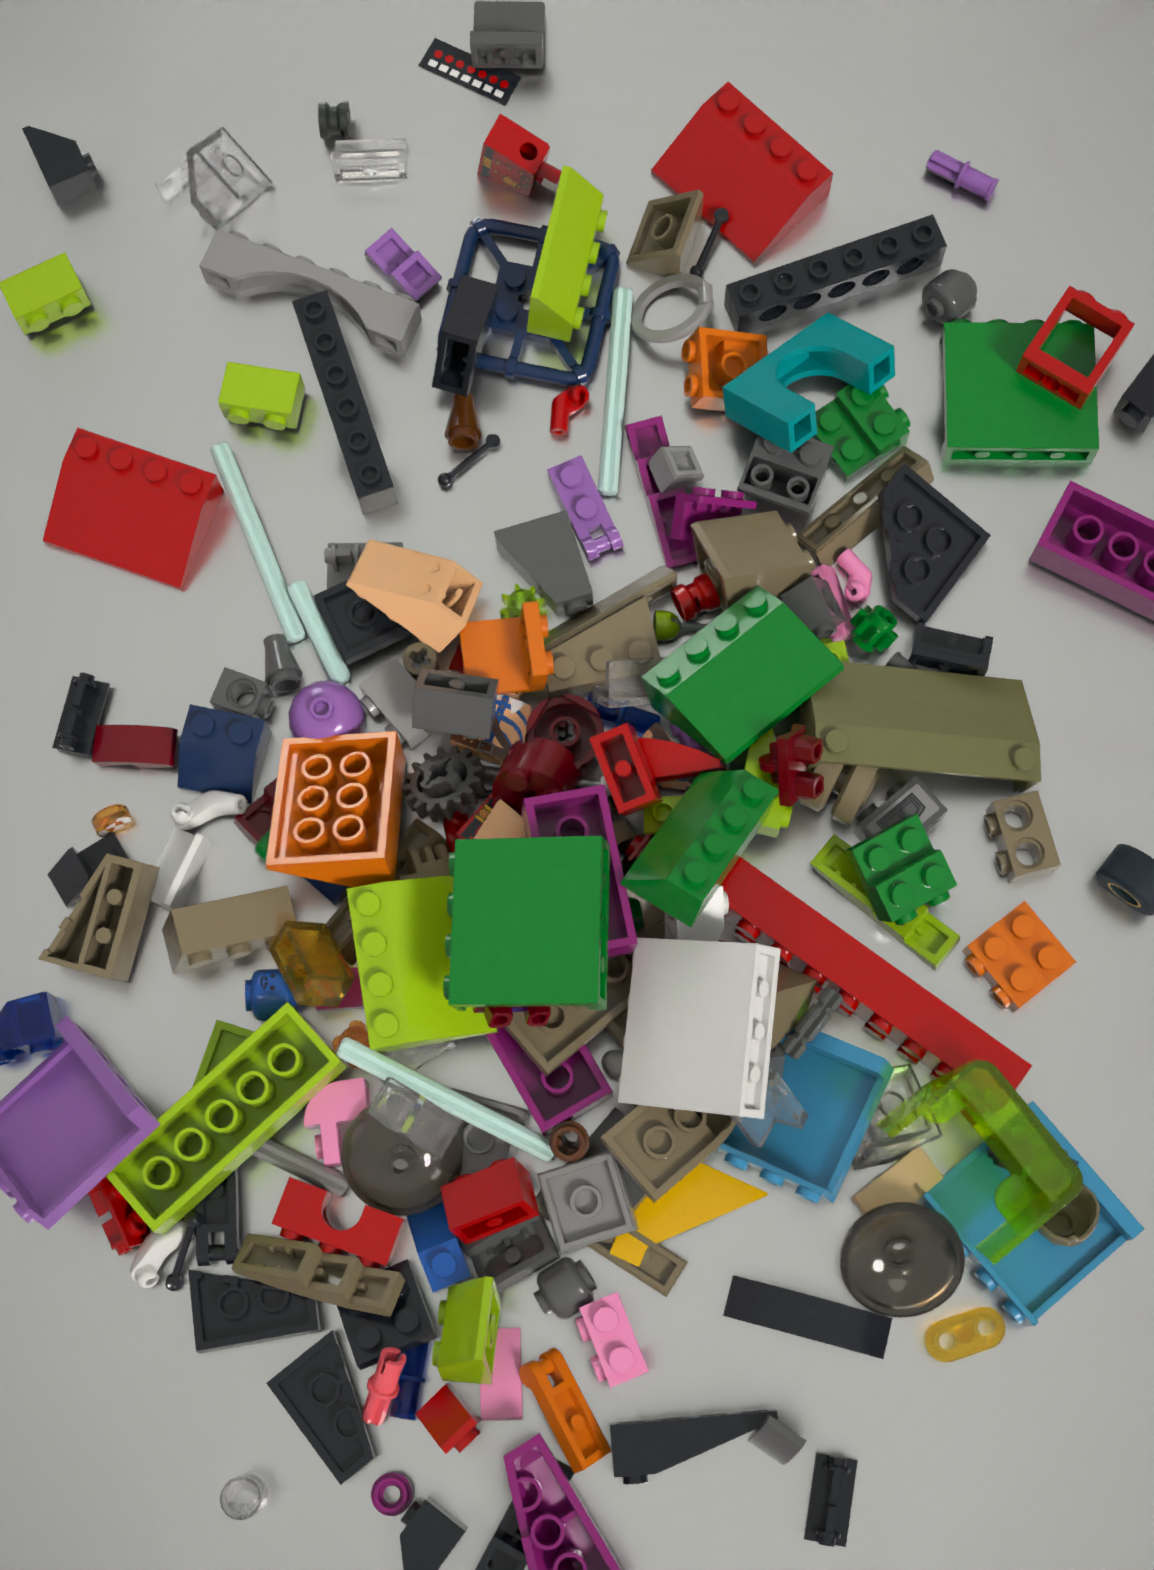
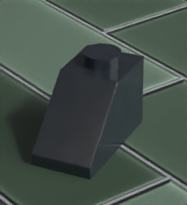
M31 126L22 128L58 205L97 189L92 174L98 172L89 152L81 154L75 140Z
M1154 354L1121 396L1114 409L1124 424L1131 428H1137L1142 433L1154 422Z
M430 1496L423 1504L415 1500L400 1520L406 1525L400 1534L403 1569L438 1570L468 1529L465 1524Z

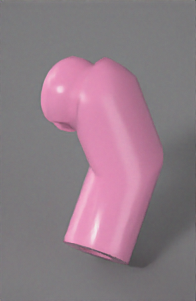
M849 548L836 559V562L848 574L847 586L844 591L846 598L858 604L864 602L870 595L873 576L870 569Z

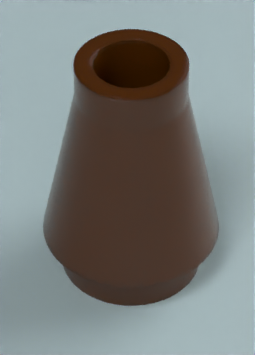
M470 393L468 397L458 394L452 396V406L444 435L448 440L449 446L456 450L475 448L482 436L474 405V396Z
M563 1121L557 1124L550 1133V1149L560 1160L567 1162L576 1161L582 1158L589 1148V1135L586 1129L577 1122ZM575 1132L578 1135L577 1141L571 1142L567 1140L565 1133Z

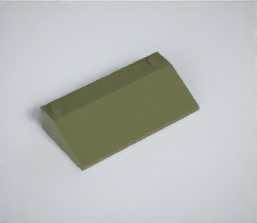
M842 662L844 670L800 705V725H805L806 735L820 738L823 741L821 759L816 764L807 763V772H810L819 764L831 763L1014 780V792L1022 793L1041 782L1040 741L1022 680Z

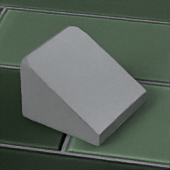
M691 446L660 447L649 461L650 470L661 493L673 491L701 481L704 478V474Z

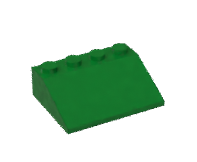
M757 585L645 673L641 679L651 706L655 711L725 764H728L842 672L844 666L784 602Z

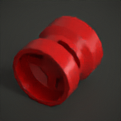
M706 573L694 577L693 582L688 585L679 584L670 588L673 603L684 623L696 619L698 613L704 610L711 612L720 608L718 594Z

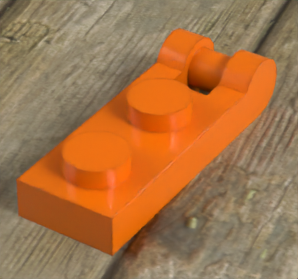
M550 1348L540 1355L539 1361L531 1360L520 1367L519 1376L522 1383L532 1390L574 1474L585 1470L612 1451L560 1351ZM547 1375L552 1377L555 1383L554 1386L551 1385Z

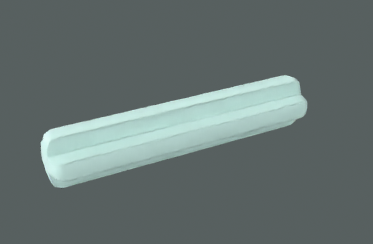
M300 580L292 583L287 587L288 594L330 680L342 684L346 683L351 679L350 671L306 581Z

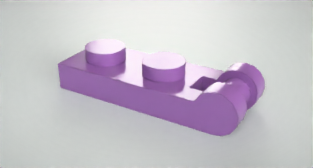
M582 455L547 469L548 477L564 511H567L573 531L587 560L592 561L599 558V553L610 548L612 551L623 548L621 536L613 524ZM602 529L604 535L592 539L590 533Z

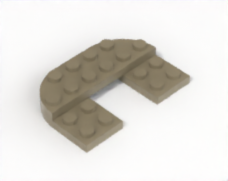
M633 953L608 957L607 1010H589L585 1006H551V1015L545 1026L532 1027L526 1024L524 1012H513L511 1024L504 1028L545 1076H548L604 1028L624 1050L623 1039L626 1031ZM638 1105L602 1135L600 1141L649 1199L655 1203L723 1144L734 1129L739 1116Z

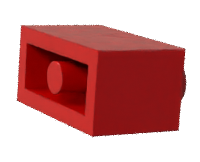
M625 723L589 738L619 814L628 816L663 801L633 726Z
M515 1157L496 1160L490 1167L473 1174L460 1175L453 1182L440 1187L449 1230L466 1245L540 1215L530 1173Z

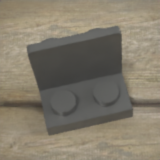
M476 1L474 3L473 31H470L472 67L543 69L544 2Z

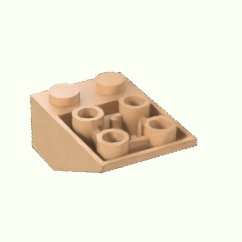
M369 539L346 585L355 591L359 597L366 599L384 612L389 619L399 623L414 634L422 643L429 645L440 653L466 626L483 582L453 560Z

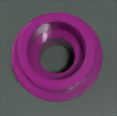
M385 1473L372 1486V1503L376 1510L383 1515L397 1516L407 1510L412 1502V1485L400 1473ZM388 1486H396L399 1489L400 1497L397 1501L391 1502L387 1500L385 1490Z

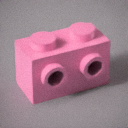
M618 1292L579 1307L582 1316L575 1318L583 1342L589 1340L593 1342L597 1356L590 1358L599 1382L607 1379L611 1388L649 1372Z

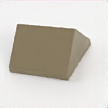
M700 190L648 201L626 264L632 268L661 277L683 273L702 220L704 193Z

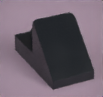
M110 833L80 852L74 847L69 848L47 874L67 908L79 902L81 899L79 895L107 853L130 859L115 833Z

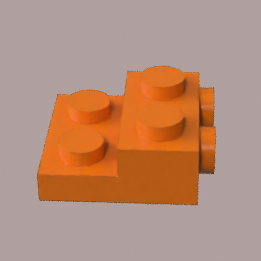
M698 327L684 341L681 351L682 361L689 363V374L685 378L683 389L684 395L691 397V408L725 412L722 387L768 355L766 335Z
M1023 901L1000 921L992 925L962 951L966 955L964 962L969 970L978 978L983 976L992 987L990 993L994 1000L1004 1009L1009 1007L1013 1013L1076 963L1075 959L1026 901Z

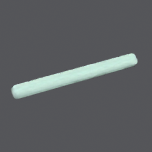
M617 287L613 291L598 492L603 496L617 495L619 484L633 302L632 289Z
M227 442L213 445L210 452L285 638L289 643L301 641L306 637L305 629L288 594L287 585L231 447Z
M344 1037L336 1051L337 1057L545 1162H549L553 1158L554 1154L550 1149L549 1139L376 1051L370 1050V1048L349 1037Z

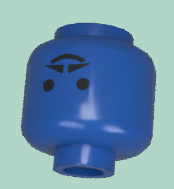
M260 969L253 973L251 980H245L246 1011H252L255 1019L259 1021H267L287 1002L294 1008L295 1005H303L302 981L294 982L293 973L289 969Z

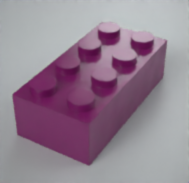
M1070 480L1029 560L1154 621V520Z
M605 785L524 798L521 812L527 838L603 836L610 844L608 957L633 953L638 942L627 889L620 885L624 875Z
M497 1028V1033L485 1034L543 1136L551 1133L557 1124L563 1121H571L613 1096V1090L586 1044L548 1076H545L505 1028Z

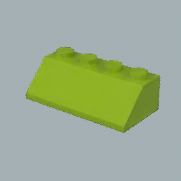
M563 165L530 296L527 332L567 342H570L573 329L580 330L585 308L579 307L581 296L588 297L593 275L586 273L589 264L596 265L600 243L594 240L596 232H604L608 211L602 209L604 194L570 166Z

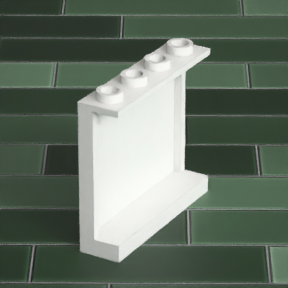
M637 937L638 944L632 957L633 967L628 996L626 1031L623 1039L624 1050L621 1076L619 1078L618 1103L764 1119L781 949L757 943Z

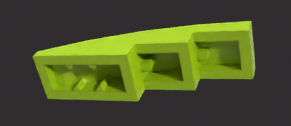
M833 834L812 859L810 866L869 918L936 970L958 944L960 935L930 914L926 905L916 908L918 916L905 924L896 925L895 922L879 921L846 853V849L852 846L836 834Z

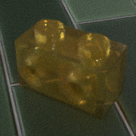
M285 920L269 951L297 1005L338 1007L354 982L355 976L325 923Z

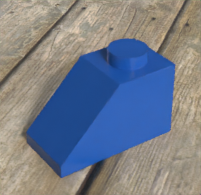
M443 1201L406 1216L419 1259L433 1293H439L448 1289L449 1286L474 1278L459 1238L449 1230Z

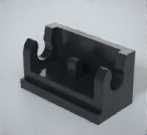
M917 621L914 626L907 660L916 667L928 670L985 676L989 666L993 637L977 638L927 627L925 622Z

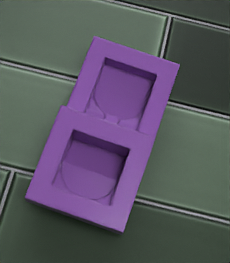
M390 228L365 250L364 255L402 293L409 295L415 301H418L442 280V276L418 250L414 252L393 228Z

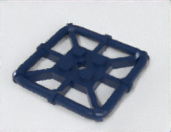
M479 217L470 221V227H468L463 237L454 276L448 280L446 290L449 292L438 333V347L442 327L462 276L469 275L476 244L479 240L499 269L495 283L499 285L487 336L493 333L513 337L514 341L508 359L481 354L477 368L504 373L505 378L515 379L516 376L563 386H584L589 383L588 378L591 376L596 365L605 325L610 323L612 315L609 308L619 271V249L615 244H609L599 239L594 240L600 243L596 265H588L586 274L592 275L603 268L604 271L595 307H584L582 321L591 324L581 364H578L562 340L527 332L529 310L524 309L523 303L520 302L523 298L531 296L548 226L542 225L541 228L498 219H480ZM489 233L538 242L533 266L507 261ZM525 340L550 345L568 371L520 362Z

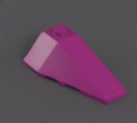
M540 1432L503 1455L528 1570H623Z

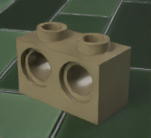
M1038 790L993 801L986 810L987 814L983 816L984 826L989 838L994 837L998 848V852H995L996 866L1001 875H1006L1008 884L1054 873L1061 866ZM1014 812L1018 814L1022 819V827L1014 828L1008 825L1005 820V813ZM1026 849L1030 851L1034 857V864H1022L1016 857V850Z

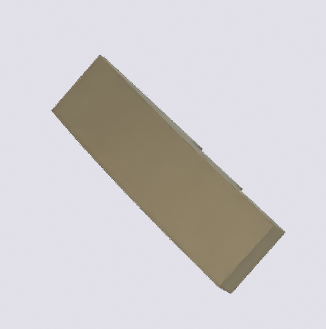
M247 1233L231 1268L236 1274L300 1296L352 1310L391 1317L405 1283V1279L400 1272L365 1267L359 1258L324 1253L315 1243Z

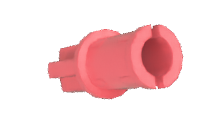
M387 1347L381 1350L375 1374L368 1379L367 1389L369 1393L362 1410V1419L366 1424L381 1425L385 1420L391 1400L398 1396L400 1389L398 1381L407 1358L403 1353L397 1362L401 1350L397 1348Z

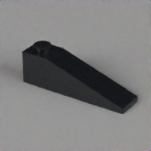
M766 1409L610 1423L614 1477H623V1484L647 1483L649 1474L662 1472L759 1428L767 1414L777 1420V1410Z

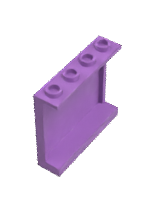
M68 1015L55 1025L65 1038V1041L0 1101V1189L11 1199H16L17 1202L13 1205V1208L23 1220L29 1224L36 1220L48 1230L161 1125L91 1036Z

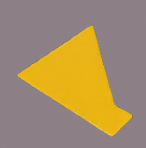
M700 1163L655 1203L648 1196L634 1211L639 1230L636 1231L657 1244L766 1197L768 1193ZM626 1233L616 1236L610 1254L638 1267L649 1246Z

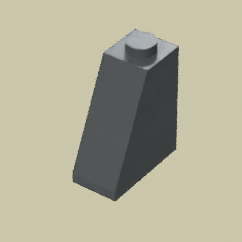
M566 510L493 531L497 551L556 615L564 613L567 616L578 615L585 612L588 606L593 605L592 588Z

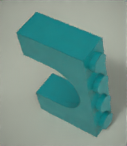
M827 312L722 387L726 417L792 453L817 434L815 403L786 387L799 379L822 375L841 379L870 395L895 376L894 345Z

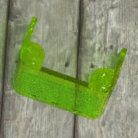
M975 1059L922 1086L877 1123L876 1126L881 1132L893 1139L920 1116L932 1123H944L958 1112L962 1113L1010 1173L997 1186L994 1193L995 1206L1006 1221L975 1246L982 1256L995 1265L1078 1196L1083 1186V1176L1077 1165L999 1069L988 1061Z

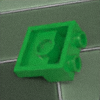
M849 384L836 393L833 401L816 411L817 434L812 438L834 446L831 463L845 482L907 442L910 433L908 428L911 426L910 420L901 408L894 410L886 399L889 397V394L884 385L869 395Z
M910 814L846 849V853L879 921L895 922L896 925L905 924L918 916L916 908L925 903L932 907L945 902L950 898L948 890L957 886L942 851L933 848L918 814Z

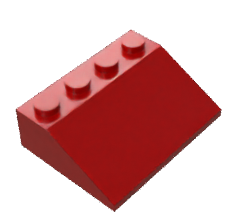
M729 81L699 108L651 169V174L675 195L700 190L704 193L702 219L710 227L713 228L716 221L714 218L715 211L718 208L727 209L730 215L729 221L722 224L718 234L753 265L829 196L833 172Z
M77 427L62 461L43 542L182 591L224 490L216 474Z

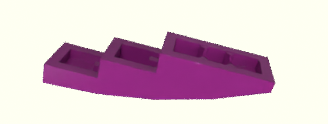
M662 415L625 425L641 488L666 567L672 568L697 561L693 541L671 538L676 492L686 493L685 486L670 492L661 493L649 467V461L658 449L670 446Z

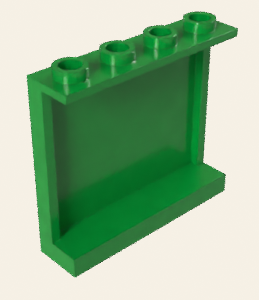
M955 319L951 322H944L939 337V344H943L945 440L942 446V462L1092 463L1099 450L1097 386L1080 410L1016 372L1022 355L1045 323L1043 320L1033 319L1024 323H1008V321L1003 319H994L988 322H971L967 319ZM1067 320L1058 323L1040 350L1084 376L1089 377L1096 366L1094 327L1079 320Z
M566 836L455 839V852H451L449 855V873L451 877H454L453 893H449L447 897V912L449 917L452 918L451 933L447 934L445 940L446 956L450 959V975L445 976L443 983L444 997L446 1000H449L448 1005L458 1011H466V1007L585 1006L589 1010H607L610 844L604 837Z

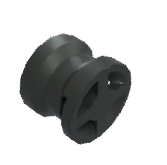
M348 101L340 102L338 105H329L327 102L318 103V122L321 139H329L332 135H342L345 138L351 137V116Z

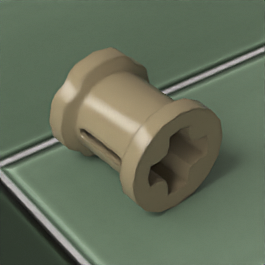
M416 642L409 645L404 651V667L416 681L421 668L440 671L437 654L429 645ZM424 659L428 660V666L421 665L419 669L415 668V662L422 663Z

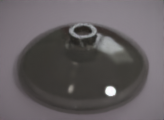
M406 1095L386 1097L371 1103L361 1110L350 1123L341 1149L342 1170L352 1191L368 1206L392 1215L417 1214L443 1201L440 1187L453 1182L456 1177L460 1176L463 1162V1147L460 1134L450 1117L442 1109L418 1097ZM396 1159H403L407 1162L408 1166L400 1170L394 1167L393 1162Z
M895 1202L868 1211L849 1228L840 1249L841 1274L851 1295L869 1310L890 1317L918 1316L939 1307L957 1289L965 1267L964 1248L955 1227L936 1210L917 1203ZM897 1243L905 1244V1247L899 1250L892 1248Z

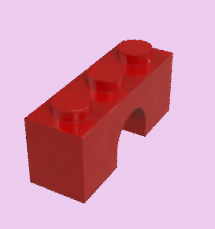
M289 1177L271 1223L281 1227L279 1236L302 1242L304 1236L319 1241L318 1246L322 1252L341 1255L342 1250L357 1255V1258L365 1267L379 1269L380 1264L388 1267L391 1266L407 1223L406 1219L365 1205L359 1221L353 1227L347 1230H337L330 1224L327 1218V1206L332 1193Z

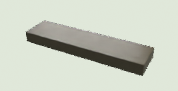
M540 1189L535 1197L541 1216L550 1222ZM636 1230L629 1232V1234L649 1246L638 1267L610 1254L616 1237L587 1245L665 1297L668 1296L688 1263L659 1243H654Z

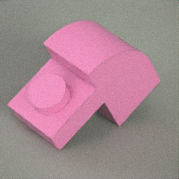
M364 1077L335 1081L327 1084L309 1101L304 1114V1127L309 1130L320 1128L321 1134L315 1135V1150L317 1159H324L325 1166L329 1168L345 1166L341 1125L373 1121L369 1083Z

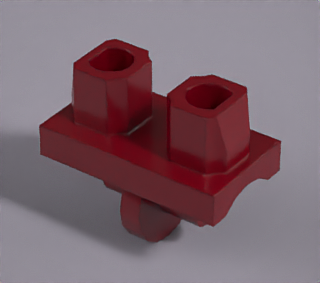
M793 724L791 732L778 736L777 742L769 744L770 753L764 754L758 759L759 769L770 773L772 783H779V805L791 807L799 799L815 800L824 791V777L822 774L807 772V763L816 764L821 759L823 741L820 738L806 735L805 725Z

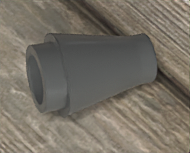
M272 634L267 636L263 640L265 647V682L268 683L271 690L275 693L293 691L300 686V678L303 673L287 644L285 635Z

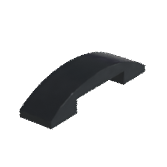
M734 1275L732 1276L723 1313L725 1317L884 1359L893 1319L830 1300Z

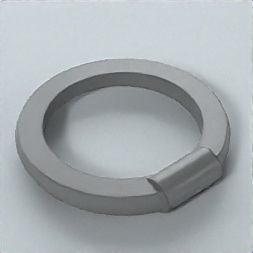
M689 273L670 275L653 283L641 293L633 305L631 327L634 333L641 339L651 343H669L690 335L705 322L714 308L712 285L701 277ZM679 287H688L698 291L699 304L694 313L683 323L666 330H652L643 325L642 317L646 307L661 293Z

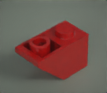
M446 1383L415 1413L445 1454L453 1448L460 1453L481 1433L475 1427L481 1421V1417L450 1383Z

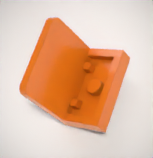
M538 601L522 603L520 617L467 622L466 626L459 633L464 674L499 679L497 695L544 691L548 675L554 673L552 652L545 651L543 638L548 637V621L546 614L540 615Z

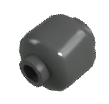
M955 269L945 270L923 288V310L931 320H935L943 325L944 322H951L962 318L976 305L977 286L975 281L965 272Z
M564 1257L538 1274L537 1284L539 1290L533 1294L545 1315L553 1311L558 1318L566 1320L580 1311L579 1307L593 1302V1290L597 1289V1285L581 1259L575 1262L570 1257Z

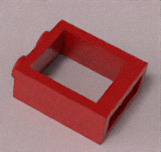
M1069 285L1022 355L1016 372L1081 410L1126 342L1135 323L1128 320L1127 316L1121 311L1109 309L1097 302L1090 293L1077 290ZM1066 311L1113 338V341L1089 377L1084 376L1040 350Z

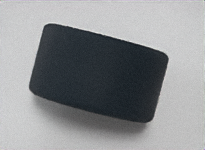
M1118 844L1096 872L1097 879L1107 891L1133 910L1144 915L1153 916L1154 859L1135 847L1127 844Z

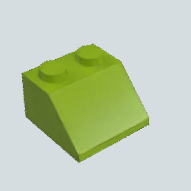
M484 1276L449 1286L447 1300H441L439 1303L438 1325L443 1326L441 1341L435 1340L432 1365L438 1366L437 1369L442 1381L492 1385L501 1311V1301L493 1277Z

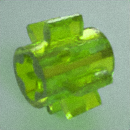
M515 584V591L510 596L507 594L501 595L502 602L508 607L499 610L501 619L520 617L521 611L518 605L524 602L538 601L539 610L546 607L545 598H535V586L526 590L520 589V586Z

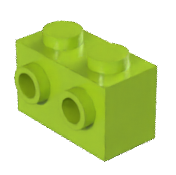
M65 252L0 282V289L15 320L25 335L31 332L42 331L50 323L65 316L77 315L83 308L91 305Z
M227 361L218 404L224 418L236 424L245 425L249 422L262 423L274 430H284L285 427L297 429L305 386L301 374L298 372Z

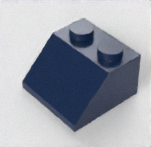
M190 704L180 738L177 787L201 794L212 790L240 794L246 798L247 804H252L272 731L266 721Z

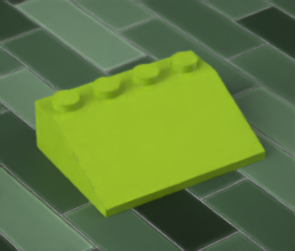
M451 875L386 881L347 888L370 1050L384 1053L498 1032L497 1028H490L488 1026L484 1013H474L472 1007H466V1011H458L448 1005L449 1000H446L444 997V978L446 975H450V959L446 956L445 940L447 934L451 933L452 918L449 917L447 912V897L449 893H453L454 877H451Z

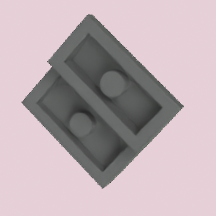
M541 1214L467 1245L459 1239L464 1253L472 1260L478 1278L484 1276L493 1277L498 1293L561 1258Z

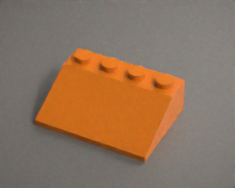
M397 731L342 734L321 739L306 737L282 739L266 857L267 870L348 887L395 881L403 797L402 786H404L406 758Z

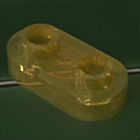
M976 1307L931 1323L923 1336L924 1348L928 1355L937 1361L953 1362L994 1348L1000 1344L1005 1336V1322L996 1310L990 1307ZM984 1319L989 1321L992 1326L991 1333L987 1336L981 1335L978 1331V1324ZM943 1333H948L953 1338V1345L949 1349H943L939 1344V1338Z

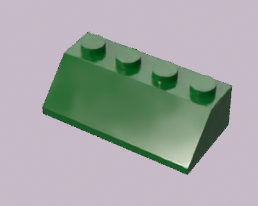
M746 770L700 772L624 876L620 885L687 926L692 927L766 820L779 790Z

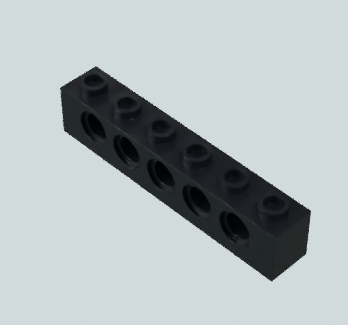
M932 214L727 284L724 306L734 331L748 333L941 267L947 244Z
M325 290L292 301L363 515L398 504L395 489L328 291Z

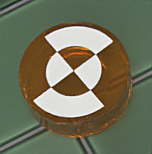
M115 804L96 813L91 823L97 836L105 837L112 832L118 834L127 829L132 824L133 818L126 805Z

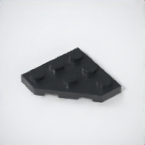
M904 463L899 466L878 494L892 601L916 621L926 623L991 535Z

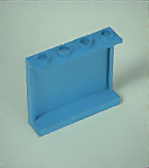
M819 1032L811 1043L807 1042L805 1045L807 1049L799 1059H792L785 1054L782 1083L767 1086L764 1119L739 1116L730 1135L716 1150L726 1155L723 1161L742 1171H746L748 1165L761 1171L759 1175L761 1179L780 1188L785 1181L797 1187L795 1194L815 1204H818L820 1198L834 1203L894 1071L892 1065L884 1057Z
M1032 1101L1023 1106L994 1132L1007 1129V1127L1021 1129L1031 1135L1030 1140L1043 1146L1045 1143L1057 1145L1068 1152L1067 1157L1079 1161L1078 1166L1065 1171L1064 1174L1070 1177L1069 1180L1081 1182L1094 1192L1100 1205L1097 1226L1088 1239L1072 1247L1053 1245L1038 1233L1032 1220L1033 1208L1040 1193L1046 1191L1047 1188L1027 1180L1032 1166L1026 1163L1024 1172L1020 1176L994 1165L993 1159L987 1155L992 1143L998 1144V1141L989 1137L943 1175L944 1178L919 1198L923 1203V1206L919 1209L925 1218L934 1227L940 1224L951 1236L947 1243L962 1260L968 1256L978 1268L974 1274L980 1283L989 1292L996 1289L1006 1301L1002 1308L1017 1325L1024 1322L1026 1326L1038 1324L1037 1319L1123 1243L1127 1240H1133L1144 1230V1227L1035 1102Z

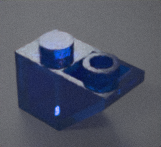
M44 991L6 1002L0 1011V1066L15 1062V1056L30 1052L31 1056L51 1053L55 1050L54 1045L65 1041V1038L55 1027L61 1021L54 995Z

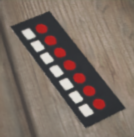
M434 38L418 65L505 106L522 78L503 68H473L470 53L437 38Z

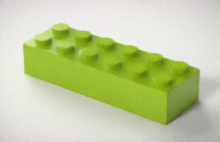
M287 1002L157 1119L161 1125L106 1177L153 1232L165 1234L348 1066L337 1057L336 1053L297 1009Z

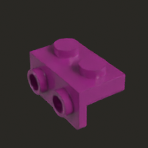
M693 486L692 494L676 492L671 538L693 541L691 524L697 521L742 515V508L756 509L757 502L743 500L744 492L721 490V497H715L716 489Z

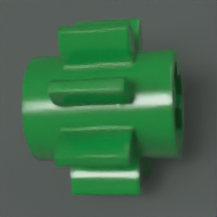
M867 605L864 609L860 608L850 620V623L856 627L851 632L853 641L867 652H873L875 648L882 652L884 648L888 649L898 638V635L893 631L897 625V620L883 606L876 605L872 609Z

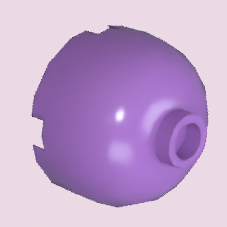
M331 680L315 681L302 688L293 698L288 712L289 729L294 738L321 739L333 735L364 733L366 728L364 708L357 695L344 684Z

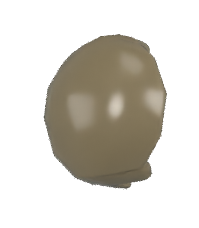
M1069 1180L1064 1191L1057 1189L1053 1192L1047 1189L1040 1193L1035 1201L1032 1220L1038 1233L1053 1245L1072 1247L1082 1243L1092 1234L1098 1223L1100 1205L1095 1193L1081 1182Z

